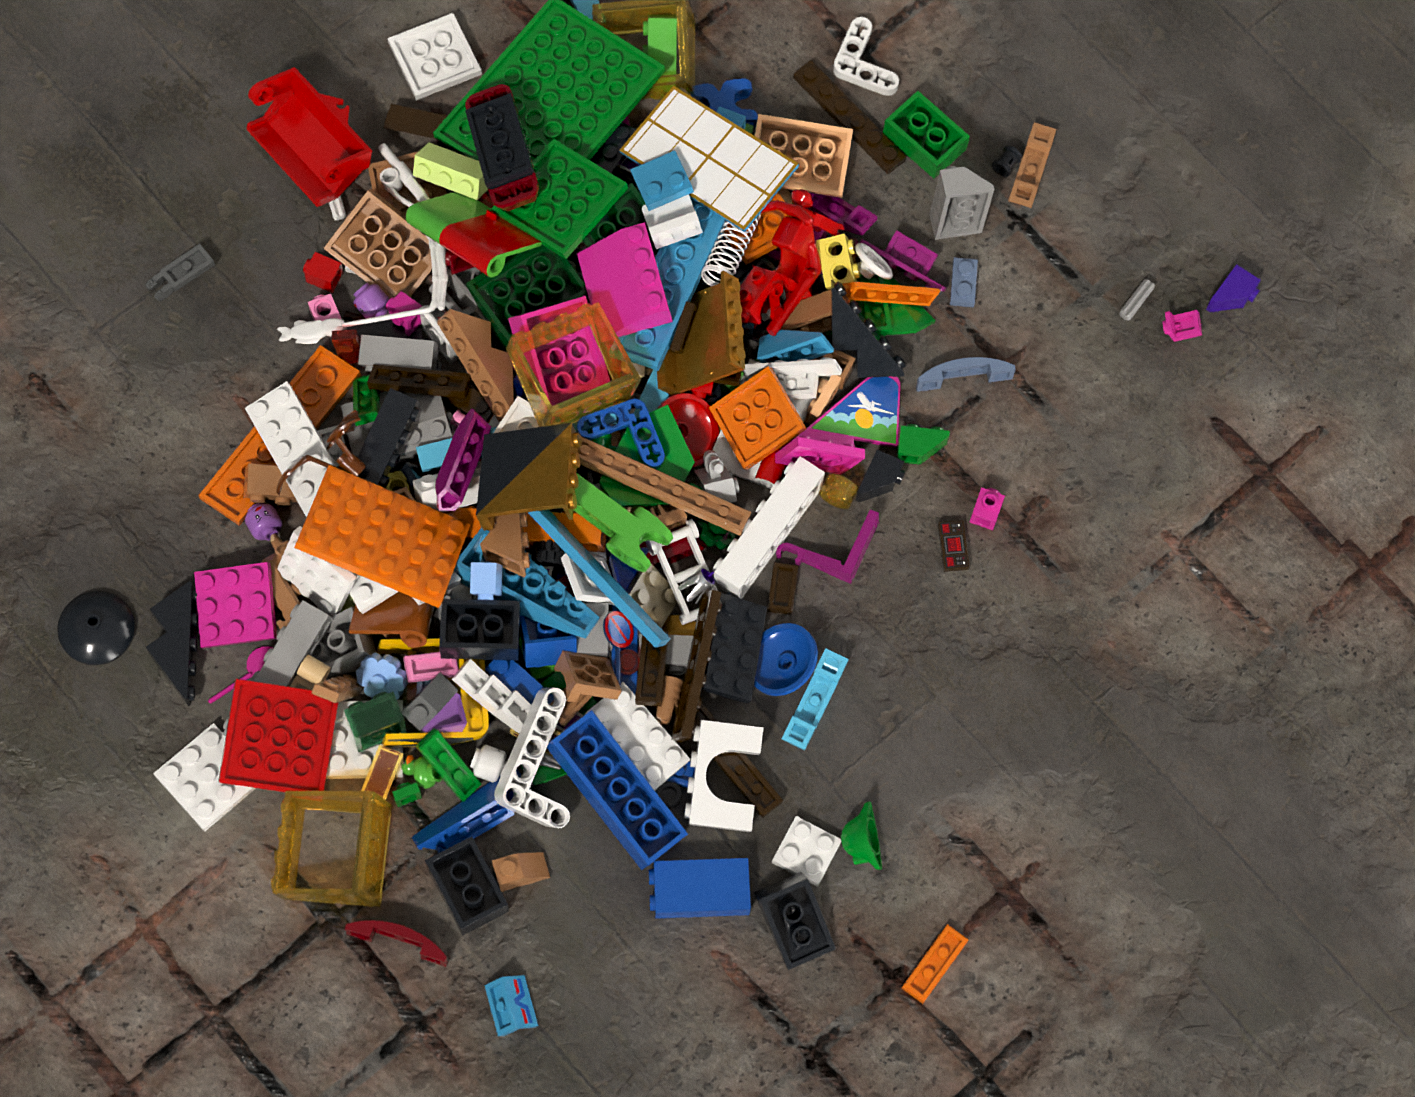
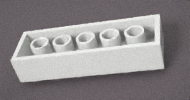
M801 456L795 463L792 461L789 463L784 471L786 476L781 482L778 480L775 482L770 490L772 495L767 501L764 499L761 501L755 511L758 514L753 520L748 519L739 539L734 538L727 548L729 552L724 559L720 558L714 565L713 571L715 572L713 578L719 592L740 599L744 597L774 556L778 546L785 541L820 493L825 475L824 471Z

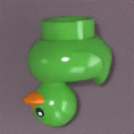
M408 755L401 764L403 773L409 776L414 775L415 782L421 788L429 789L436 782L442 780L424 756L415 760L412 755Z

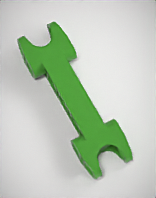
M576 473L579 485L578 488H575L577 508L573 510L611 538L607 542L606 547L615 557L638 571L646 572L651 566V562L642 552L639 545L647 540L669 545L673 540L670 530L656 516L643 507H637L631 514Z

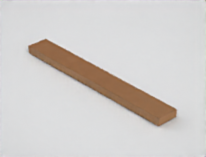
M581 436L582 445L578 448L580 465L741 536L751 515L750 511Z

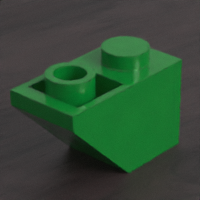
M915 424L900 426L896 458L903 460L904 463L921 465L947 445L950 431L944 430L941 427L920 428Z

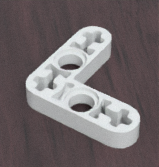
M857 17L852 21L837 54L833 68L834 74L842 80L879 94L893 95L898 89V76L891 71L860 60L870 38L872 24L865 17ZM860 26H863L865 29L862 30L859 38L856 36L857 30ZM856 44L859 50L857 52H850L846 49V46ZM844 64L848 65V68H845V70H841V67ZM856 67V75H853L854 68ZM862 71H869L873 77L865 80L860 77V73ZM876 76H880L878 83H875ZM887 80L891 81L889 87L884 86Z

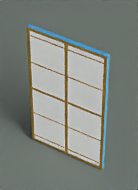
M674 85L619 150L621 154L638 165H642L675 150L694 190L693 193L689 194L690 198L743 232L750 227L799 167V163Z

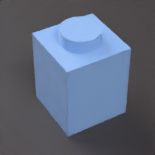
M471 562L470 594L478 596V600H493L494 596H502V565L498 563Z

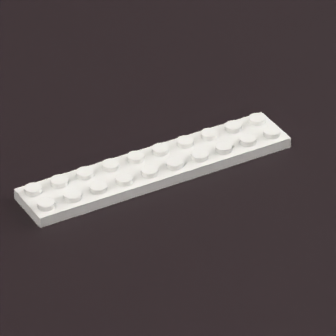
M287 381L245 407L282 475L295 461L305 455H310L337 467L292 386ZM308 461L296 468L286 479L306 517L327 470L326 467L312 461ZM353 573L357 578L349 593L359 611L364 614L399 591Z

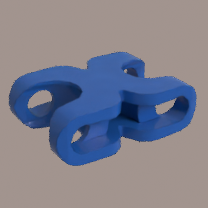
M748 79L728 80L723 83L721 91H718L714 85L709 83L691 86L686 89L691 97L717 112L720 106L746 116L745 125L750 124L756 128L758 119L756 111L740 109L735 104L737 101L746 99L751 95L753 88Z

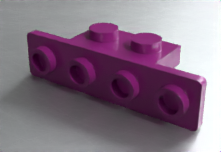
M897 230L885 251L861 239L860 243L869 246L884 257L885 262L894 269L897 266L906 270L905 276L914 281L920 278L926 282L924 286L926 288H938L942 292L946 291L947 288L927 276L939 256L937 253Z

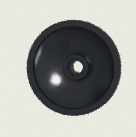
M104 591L84 593L73 599L62 611L57 626L58 638L64 651L74 660L87 665L107 664L123 655L131 645L135 634L134 616L129 606L112 593ZM91 620H98L96 625H89Z

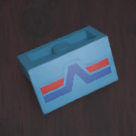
M525 975L500 977L484 985L498 1036H506L518 1029L538 1026Z

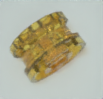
M832 473L827 475L825 485L820 488L819 495L832 506L849 509L853 502L852 497L858 492V487L846 477Z

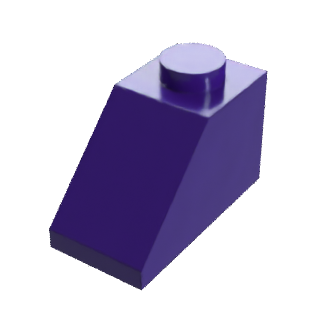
M1236 264L1210 300L1206 310L1216 312L1243 308L1248 301L1253 302L1259 294L1260 290L1257 287L1261 280Z

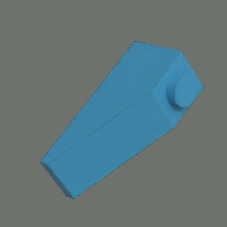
M779 330L776 336L768 334L760 337L757 359L761 363H773L776 360L785 362L797 361L799 359L812 360L833 353L834 348L821 332Z

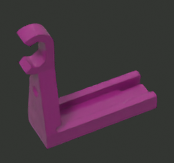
M869 510L844 565H841L840 560L800 548L790 543L780 544L776 550L777 559L781 558V554L784 551L791 552L797 555L795 559L796 565H800L803 562L851 584L878 527L879 513Z

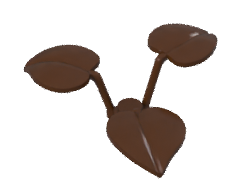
M354 410L332 431L326 442L328 443V450L336 443L343 452L335 461L339 464L336 468L357 477L366 465L350 452L342 441L344 434L354 431L355 422L361 421L358 411ZM310 455L302 456L283 473L278 482L276 492L280 496L284 481L296 468L308 461L326 468L328 465H334Z

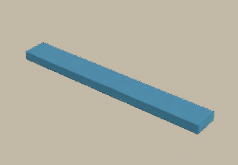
M550 510L528 512L654 647L664 646L670 641L671 638Z

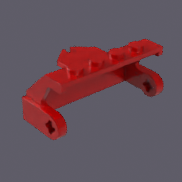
M295 67L259 81L251 87L248 97L255 105L260 106L271 101L273 102L263 117L247 124L246 130L316 207L337 199L363 170L369 168L372 150L349 126L350 106L347 105L343 109L337 107L344 104L343 99L318 93Z

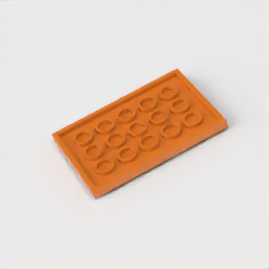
M328 465L294 548L439 608L471 524Z

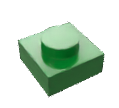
M410 782L403 783L392 792L397 808L422 798L417 782L413 784Z

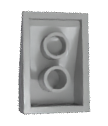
M353 607L332 617V623L312 654L314 658L331 667L327 678L355 672L361 666V662L366 656L377 653L372 634L349 633L354 612Z

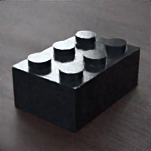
M443 599L439 642L441 659L518 661L520 601Z
M472 836L425 860L426 868L462 936L509 912L508 903Z

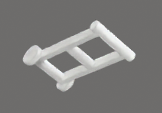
M693 519L687 520L685 527L671 532L673 540L670 543L687 537L698 563L694 567L673 574L662 549V546L665 545L651 540L645 541L649 553L652 556L656 554L682 612V615L679 616L682 625L697 620L699 608L689 612L682 593L678 589V583L695 576L702 568L709 571L696 541V538H699V532ZM715 584L709 587V590L718 591Z

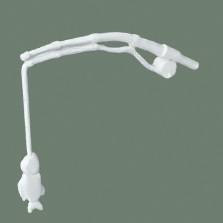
M385 143L381 144L378 150L393 167L384 169L380 174V180L385 190L391 193L396 200L408 207L413 205V203L397 193L401 190L403 184L412 192L418 202L428 200L429 197L417 182L416 177L413 176V172L403 161H400ZM426 236L429 240L433 275L432 301L429 307L351 322H344V320L337 318L309 322L298 320L294 322V327L291 329L287 327L277 328L282 333L279 341H288L293 337L297 339L295 343L314 344L325 336L336 337L345 327L430 313L436 308L440 311L444 310L448 282L447 265L445 264L446 248Z

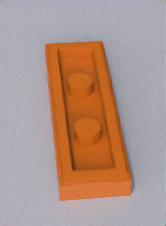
M947 924L902 986V989L923 1004L969 939Z

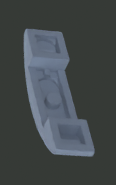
M984 357L955 359L939 364L923 373L918 378L916 392L941 389L943 379L987 374L988 382L1011 380L1016 370L1015 365L1002 360Z

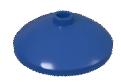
M792 623L778 624L764 631L754 686L764 694L782 696L792 693L804 685L812 675L817 663L818 650L813 636L805 628Z

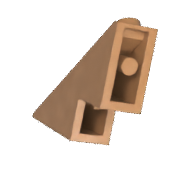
M449 309L437 320V324L466 371L470 374L493 414L501 422L514 402L512 354L491 347V322Z
M526 512L495 516L494 529L488 530L490 532L480 543L485 560L501 564L502 568L522 577L526 576V568H530L528 552L525 553V548L529 547L528 534L524 532V527H528Z

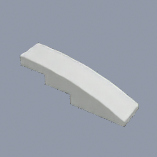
M471 659L467 660L453 676L452 680L495 717L520 733L531 704L516 690L511 692L494 675L488 676ZM539 717L537 727L541 730L544 726V720L542 717Z

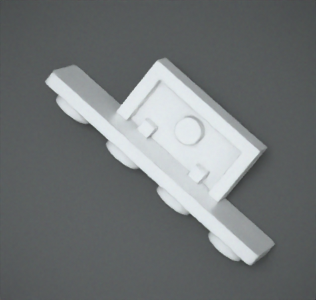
M828 357L821 358L820 360L799 359L791 362L776 360L773 363L751 362L750 364H745V370L742 371L750 379L767 366L771 367L790 400L816 398L819 376L842 374V368L838 362Z

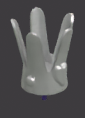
M702 568L695 576L681 582L682 584L678 587L679 590L697 583L692 588V592L687 596V602L692 601L701 593L695 602L697 604L702 594L715 584L712 576L714 571L710 573Z

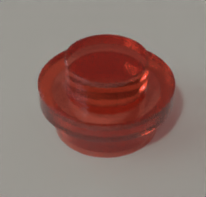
M630 649L620 651L621 674L632 675L639 669V655Z

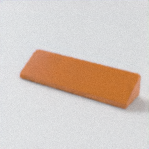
M865 282L842 284L847 291L845 295L849 300L854 299L857 301L930 306L940 293L938 288Z

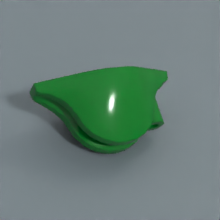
M866 802L859 815L844 826L841 842L845 851L853 856L854 865L870 863L876 870H882L880 845L871 802Z

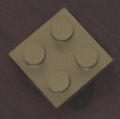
M652 564L646 572L638 571L626 590L660 628H662L677 603L669 582Z

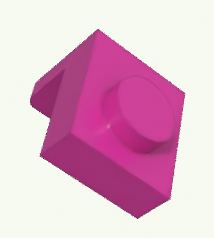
M1197 310L1173 315L1170 311L1165 312L1166 320L1162 322L1165 334L1169 335L1174 342L1202 336L1200 314Z

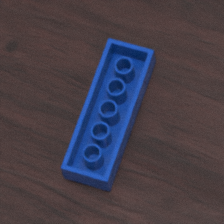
M592 710L548 744L547 749L641 870L649 866L688 835Z

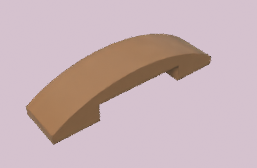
M1034 122L1011 191L1010 202L1032 208L1057 129Z

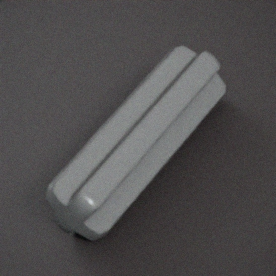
M1148 279L1143 280L1120 310V317L1126 321L1131 320L1154 290L1155 285L1153 282H1150Z

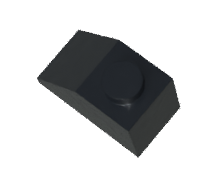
M876 450L858 489L855 501L863 502L893 491L895 484L900 485L906 471L902 470L904 461Z

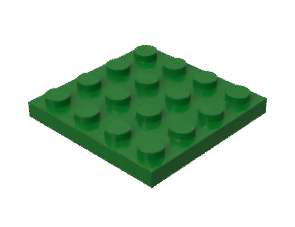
M553 138L532 162L539 184L537 199L532 203L510 211H504L495 205L491 210L499 217L541 241L542 245L567 259L626 192L628 185L625 181Z

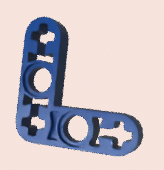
M631 399L586 415L578 421L577 432L588 440H593L628 427L642 463L653 469H657L663 464L664 450L646 405L641 400ZM631 406L641 409L639 411L641 422L635 426L633 424H636L637 419L634 414H629ZM607 414H615L619 422L614 426L607 425L604 421V417ZM596 418H600V425L603 430H600L599 425L593 427L590 434H588L587 430H581L584 428V423L592 426L597 424ZM641 428H647L651 432V437L648 440H641L637 436V431ZM653 442L656 445L651 446L654 455L659 454L655 463L652 459L647 460L649 457L648 447L642 449V447L649 446Z

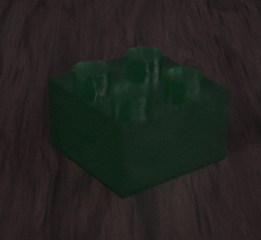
M394 692L379 693L370 701L364 703L363 701L354 702L348 706V709L344 710L347 725L358 753L382 744L385 734L407 733L405 721Z

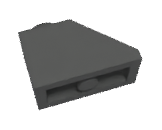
M439 672L403 708L401 713L420 731L441 711L458 692V689Z

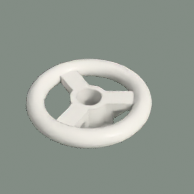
M863 243L856 244L855 251L861 259L858 267L864 277L871 279L877 274L886 280L892 278L891 268L877 252Z

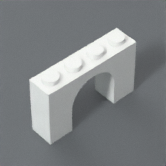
M701 720L700 726H696L693 741L698 742L697 752L692 751L690 767H695L694 778L689 777L687 793H692L691 803H686L684 818L689 819L688 825L743 832L752 831L754 805L726 802L714 796L706 782V770L709 762L721 753L736 752L759 755L761 753L763 727Z

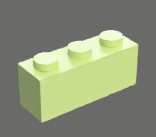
M429 142L415 154L413 176L475 200H478L488 190L480 163L477 160Z

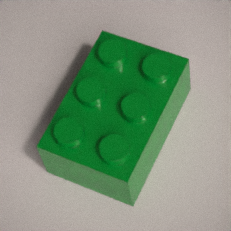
M919 91L914 93L885 120L883 134L933 179L939 175L940 170L948 167L967 150L970 138L965 131Z

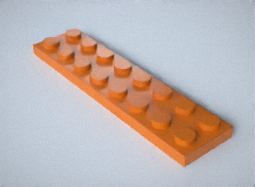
M320 345L289 384L292 386L317 430L352 387L354 380L359 378L361 374L359 370ZM255 426L198 495L203 502L239 526L245 520L248 509L257 504L250 502V498H243L246 466L249 463L277 466Z

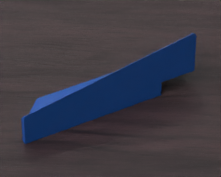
M516 769L517 776L520 778L522 775L518 771V769ZM500 777L496 782H489L464 802L462 801L412 836V840L417 848L420 850L423 848L433 849L440 853L471 836L473 839L515 815L513 811L499 805L495 800L494 793ZM511 788L506 792V799L508 801H511L513 798Z

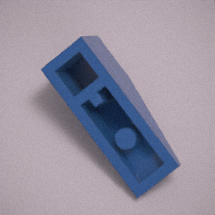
M493 660L485 669L490 675L498 678L511 692L516 690L531 705L537 692L544 688L514 660ZM551 693L547 697L549 705L554 700V696Z

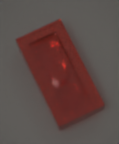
M357 330L332 331L331 340L338 357L350 364L359 361L361 340Z

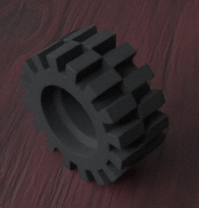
M547 540V542L540 541V543L535 542L533 544L531 559L537 565L554 566L556 574H566L561 560L565 552L556 542Z

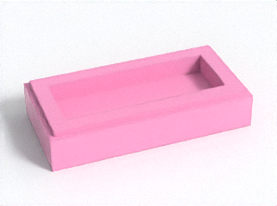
M440 651L408 655L403 658L408 683L432 680L439 672L446 678H450L459 670L457 659H441Z

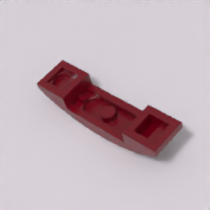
M376 920L356 921L345 926L347 935L368 942H372L374 934L377 933L420 947L421 959L444 967L447 966L448 960L442 950L427 937L408 927Z

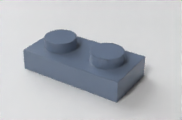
M953 258L950 305L974 308L978 260Z

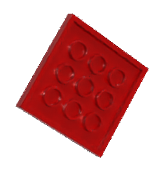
M235 678L218 782L323 798L338 703L311 694L313 690Z

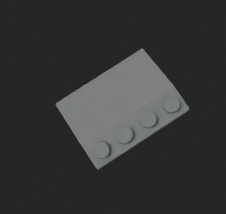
M388 391L380 393V408ZM403 393L418 400L422 412L416 423L413 422L409 429L411 432L409 441L406 445H402L399 450L400 459L398 464L418 458L416 451L418 446L453 438L454 434L442 396ZM353 402L341 405L343 418L353 412ZM374 422L359 426L355 425L354 431L347 433L351 451L356 457H358Z

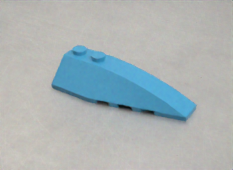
M482 527L460 555L454 571L461 578L460 583L469 588L471 562L492 563L484 559L480 543L490 532L488 530L484 531ZM530 555V568H526L525 577L502 568V596H494L493 600L520 601L521 615L585 639L599 621L600 617L582 601L576 600L575 597L566 591V587L560 581L556 582L542 565H537L531 559Z

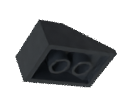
M802 872L754 892L763 917L788 970L836 949L809 880Z

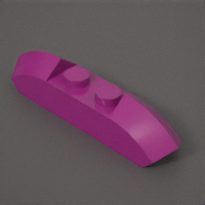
M471 409L457 427L438 473L435 490L439 511H455L462 504L483 450L484 434H489L491 430V425L474 409Z

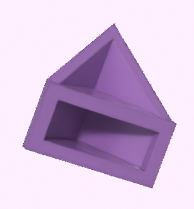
M456 693L441 711L422 728L421 733H429L433 728L439 732H463L467 721L461 696Z

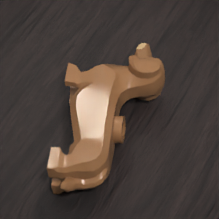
M274 533L271 535L270 541L275 552L263 559L261 563H271L274 605L282 611V616L285 618V621L278 620L276 622L281 630L283 626L287 627L292 619L290 614L295 605L301 604L298 597L302 594L293 583L290 584L288 580L282 577L280 571L277 570L289 540L283 541Z

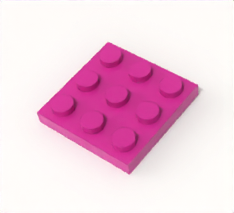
M263 562L194 572L201 648L277 639L271 563Z

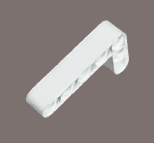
M542 688L534 698L497 784L494 797L499 805L541 825L563 828L570 819L568 809L553 800L529 790L566 703V695L561 689ZM550 693L554 696V703L551 706L547 702V697ZM539 717H542L544 720V726L541 730L537 727ZM530 740L534 744L532 753L527 751V743ZM521 764L524 772L519 778L516 769ZM511 788L513 798L511 801H508L506 799V792ZM534 799L536 807L534 811L530 812L528 805L530 800ZM553 810H556L558 813V818L553 823L551 820V813L553 812Z

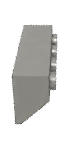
M949 166L940 170L930 210L935 240L982 233L994 193V186L966 167L957 168Z

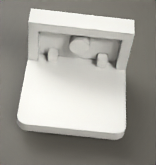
M689 194L651 211H648L646 205L642 207V212L656 249L703 233Z

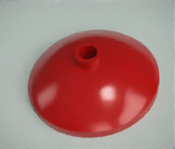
M689 393L672 395L665 399L657 409L666 405L669 406L695 461L692 467H696L704 463L703 456L705 451L713 450L719 436V426L709 409L710 405L702 398Z

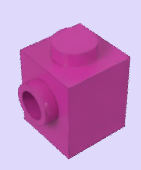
M981 487L970 523L993 530L1005 495L1000 494L996 489Z

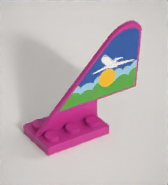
M867 377L807 427L805 431L775 453V463L789 465L791 461L795 463L801 456L824 472L842 475L865 459V449L856 448L854 440L896 448L898 446L901 386L897 377Z

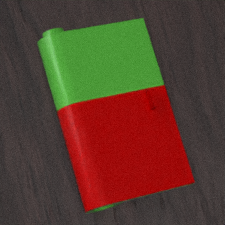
M457 192L417 202L411 205L406 212L408 224L489 277H495L502 271L507 256L542 245L541 241L492 212L491 208L480 201Z

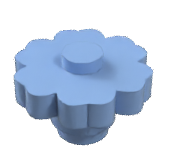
M378 653L366 656L356 671L357 683L364 686V693L375 701L383 699L390 703L393 700H398L408 685L406 671L402 669L401 662L389 654H385L383 657Z

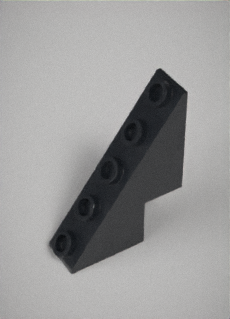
M831 280V343L834 351L856 350L857 378L904 376L903 368L907 364L899 354L894 355L890 350L892 346L886 337L880 338L876 333L877 327L873 321L862 316L861 307L854 299L850 301L845 295L847 291L842 283L839 281L835 283L834 280Z
M190 581L150 608L152 616L165 634L146 646L151 658L188 707L191 705V701H195V686L191 685L192 676H196V661H192L193 652H197V637L193 636L194 627H198V612H194V606L197 603L196 588H193Z

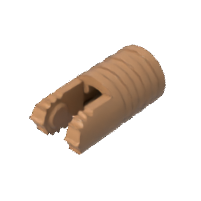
M664 677L662 705L658 706L656 712V720L661 726L670 723L673 709L677 708L679 704L683 681L676 677Z

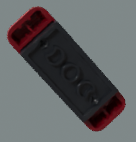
M500 84L474 93L465 103V112L483 178L493 204L504 211H510L534 202L538 196L539 184L510 87Z

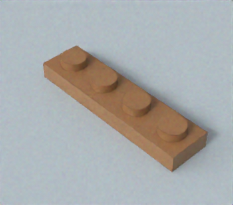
M343 674V677L337 676L336 678L316 683L311 694L338 703L359 696L363 686L357 683V678Z

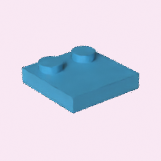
M675 150L630 169L648 211L694 192Z

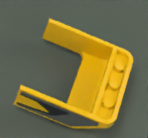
M381 639L377 653L406 654L408 651H417V653L423 654L439 652L440 639H427L426 644L418 648L408 647L402 639ZM457 659L458 668L460 669L469 659ZM471 659L485 672L484 660ZM453 677L447 678L458 689L457 693L461 696L467 724L463 732L440 733L450 745L482 738L489 727L488 710L452 680ZM428 733L385 734L382 746L416 747Z

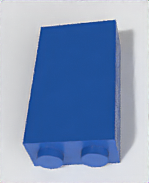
M748 858L654 861L653 869H649V885H654V895H650V911H655V919L750 915Z

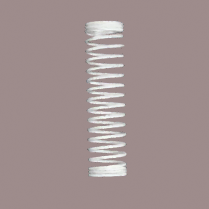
M760 214L754 220L756 223L750 225V227H753V230L748 228L749 231L743 232L729 222L724 224L726 228L721 230L723 234L718 236V241L715 242V247L712 249L711 254L708 256V261H706L705 267L701 271V277L705 283L710 286L719 284L710 279L705 271L718 281L721 279L712 275L709 270L716 271L721 274V271L731 275L736 274V269L742 260L741 257L744 256V251L747 249V244H749L750 238L753 235L752 232L755 231V226L758 225V220L761 217ZM727 224H731L734 228L727 227ZM724 230H728L731 234H725ZM730 230L739 231V232H741L742 234H744L746 237L738 236V235L734 234L733 232H731ZM725 236L728 240H722L721 237ZM727 236L736 237L743 243H737ZM719 242H722L725 246H719ZM724 242H729V243L735 244V245L738 246L741 250H739V249H734V248L728 246V245H727L726 243H724ZM719 248L722 252H716V249ZM722 248L729 249L735 252L738 256L731 255L725 252ZM716 254L720 259L714 258L713 255ZM719 254L726 255L732 258L735 262L728 261L721 257ZM714 260L718 265H711L710 261ZM716 260L725 262L729 264L732 268L725 267L718 263Z

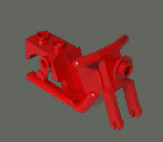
M804 189L792 191L793 204L780 200L770 201L761 212L779 210L788 215L783 217L772 238V244L781 250V260L778 267L773 271L752 266L753 269L740 286L742 322L754 323L755 329L761 323L762 313L766 314L770 308V318L772 321L766 330L772 336H776L822 271L813 231L821 232L824 230L832 236L841 235L838 233V229L844 230L842 224L807 209L813 206L811 194ZM783 290L792 292L784 305L780 307L779 297L782 295Z

